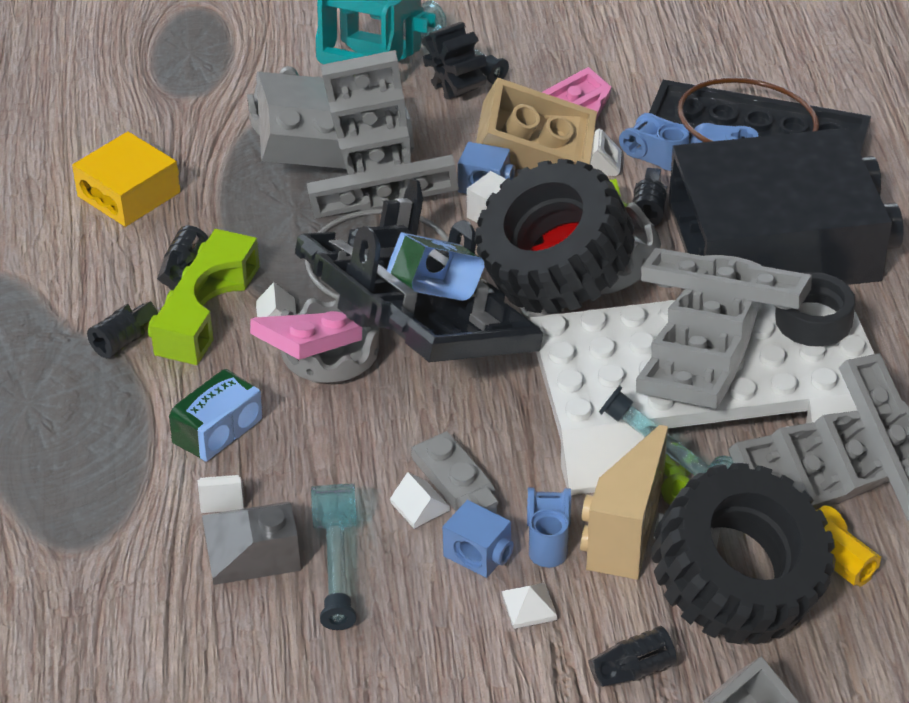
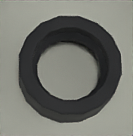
M804 273L812 275L811 290L803 303L823 304L835 310L836 313L826 316H812L794 308L780 309L776 307V325L783 335L793 342L806 346L823 347L838 343L849 334L852 328L856 305L855 294L848 284L837 277L824 273Z

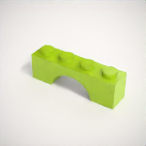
M214 229L208 240L200 245L196 258L190 266L185 267L181 280L174 290L169 291L165 304L149 322L148 336L152 338L155 356L198 366L214 340L210 310L203 305L217 295L246 290L260 268L256 237Z

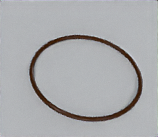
M721 78L705 81L687 90L678 103V115L682 124L702 142H711L712 140L697 132L687 122L683 113L684 102L695 91L722 83L752 84L781 92L806 108L813 120V131H818L819 129L817 115L804 99L783 87L760 80Z

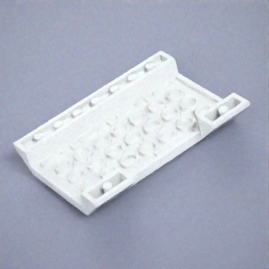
M675 300L527 318L544 333L540 351L535 352L561 439V469L566 487L571 488V496L594 493L599 477L647 436L646 431H652L659 425L676 428L807 411L806 423H812L822 415L858 411L838 368L846 360L874 354L856 312H854L853 325L849 334L841 341L823 347L806 346L793 342L783 335L776 325V307L772 304L760 302L753 332L744 357L717 409L636 393V378L651 359V343L668 323V308ZM802 303L800 308L797 309L802 313L812 316H826L836 313L829 306L819 303ZM620 385L622 387L621 392L634 402L617 422L606 412L601 415L599 411Z

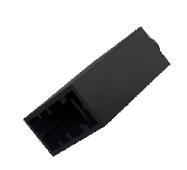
M849 128L673 145L668 204L685 253L700 256H734L769 268L798 273H824L837 277L844 283L851 285L882 281L887 249L900 248L902 245L904 226L900 208L895 202H882L880 197L881 173L878 161L874 156H861Z

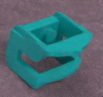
M318 0V28L315 37L316 58L321 64H327L395 50L399 62L401 59L409 57L421 49L422 32L428 33V27L436 28V14L424 12V8L421 7V0ZM337 8H340V38L343 43L355 52L334 48L337 41ZM359 12L370 14L371 18L381 20V35L359 31ZM404 20H405V29H406V40L403 39V21H404Z

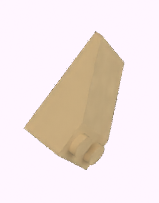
M497 77L483 101L476 143L510 149V164L515 165V169H524L526 167L533 169L538 167L539 162L549 160L553 164L557 163L558 159L573 160L574 164L577 161L590 164L597 111Z
M659 425L599 477L593 496L586 495L582 509V521L589 523L584 526L580 550L587 552L586 570L639 579L661 497V487L664 482L668 426Z

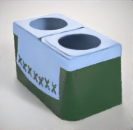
M401 232L390 258L387 271L417 293L464 301L469 299L476 290L484 270V260L460 244ZM433 249L448 251L449 260L446 266L439 272H429L426 268V259Z
M221 370L172 408L169 414L172 443L207 462L262 419L261 391L230 370Z

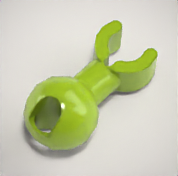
M666 451L664 474L668 477L662 484L661 494L664 501L671 505L680 490L690 480L688 476L691 474L693 459L690 452L685 453V460L677 466L676 462L670 459V452Z

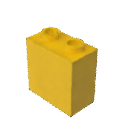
M129 131L72 164L77 196L124 227L180 193L177 161Z

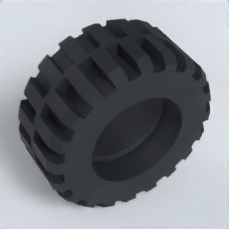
M558 159V162L553 164L549 160L539 162L538 167L533 169L526 167L518 171L519 175L512 180L507 178L500 184L501 189L497 194L492 193L487 199V209L481 210L477 221L479 227L475 231V243L478 246L477 254L484 260V267L498 289L515 306L525 307L526 311L541 313L545 309L547 314L561 313L563 308L575 310L582 307L581 303L589 299L593 302L601 297V291L604 288H611L618 281V272H624L630 260L628 254L632 253L635 241L633 237V222L607 175L584 162L577 161L574 164L573 160ZM579 222L576 229L559 244L544 250L530 251L535 242L548 230L564 223Z
M732 463L728 469L726 465L722 464L710 467L706 473H698L688 481L658 523L654 533L656 541L652 545V560L654 563H659L654 569L657 583L660 586H666L665 598L672 607L677 604L683 611L681 617L690 625L696 622L704 627L702 633L713 638L721 634L725 636L726 642L742 644L746 638H748L751 644L766 643L770 637L778 639L787 634L793 626H796L826 592L831 583L829 576L834 572L836 559L834 554L830 553L835 548L831 531H825L824 529L828 522L821 509L816 511L812 506L813 498L805 490L801 493L793 487L794 481L787 476L782 475L779 478L772 475V469L759 465L755 470L749 469V464ZM711 528L735 529L757 541L770 558L774 570V579L751 578L728 565L720 556L713 543Z

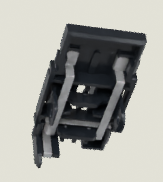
M411 178L405 190L404 198L383 202L379 226H363L350 229L347 243L342 240H335V232L304 233L297 237L295 255L300 259L304 258L312 264L313 273L317 277H321L323 282L340 294L337 307L360 327L379 326L380 328L386 327L388 330L395 331L405 340V343L429 363L540 351L544 334L541 329L505 303L504 293L482 277H480L474 294L469 299L462 301L417 293L387 271L400 233L417 235L423 194L421 184L415 178ZM466 220L456 222L451 227L448 242L460 244L463 235V247L475 254L476 243L473 226ZM433 249L426 259L427 270L432 273L441 271L449 260V252Z

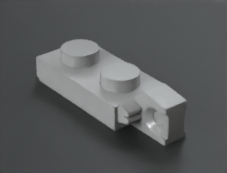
M447 431L411 447L413 461L455 511L466 500H469L497 514L498 501L494 497L495 488L492 482Z

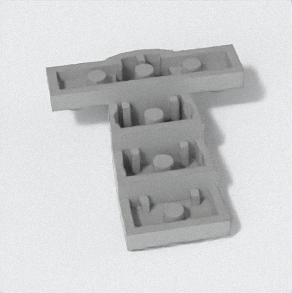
M395 50L320 65L330 113L348 175L307 183L314 219L356 210L382 209L384 201L404 198L405 190L411 178H415L420 182L423 197L459 190L453 154L411 162L405 101Z
M655 248L641 266V281L656 283L664 288L678 287L685 290L668 308V323L651 343L652 357L636 378V393L717 409L744 357L753 332L760 302L772 304L780 309H799L811 290L812 275L764 267L753 261L734 256H700Z
M880 353L849 359L838 367L858 411L822 415L815 422L782 427L772 435L736 442L728 449L734 463L749 464V469L754 470L758 465L772 469V475L781 478L782 475H785L793 480V487L801 493L805 490L813 498L814 501L811 504L815 510L824 505L833 506L890 481L907 521H909V406L905 401L901 400Z

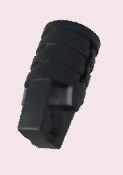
M647 168L644 180L635 185L632 202L637 204L653 226H656L663 219L668 186H664L661 183V169Z
M186 225L181 227L164 255L157 280L166 285L170 290H174L182 278L185 267L192 264L198 254L200 245L208 240L206 233L195 226ZM196 236H197V237H198L197 242H196L195 244H192L193 241L195 240Z
M152 301L141 304L133 310L129 304H125L103 321L90 327L87 331L88 341L98 355L103 358H110L125 345L144 335L146 332L142 326L150 321L154 315H157L158 311Z
M658 626L651 631L642 632L641 635H635L628 640L619 641L616 645L588 660L596 685L604 687L627 681H636L643 676L646 677L653 674L655 671L664 670L665 667L674 666L677 664V655L668 632L664 627Z

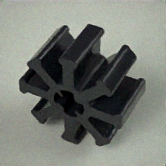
M463 22L430 32V35L423 37L422 40L423 46L429 51V54L423 56L424 66L434 67L435 74L433 79H431V83L435 89L443 87V95L446 99L476 90L480 86L485 85L487 77L480 70L481 67L487 65L486 57L484 54H475L474 51L475 44L479 41L478 37L474 32L466 34V26Z

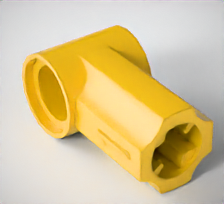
M826 505L818 508L817 510L821 509L828 522L824 527L825 531H831L835 548L830 553L834 554L836 559L834 571L852 585L862 587L871 580L872 575L879 568L881 556L847 531L846 522L837 510Z

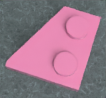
M587 67L542 91V93L597 111V120L610 97L612 87Z
M330 311L318 314L255 317L250 321V334L300 360L361 341L362 327L347 318L344 313Z

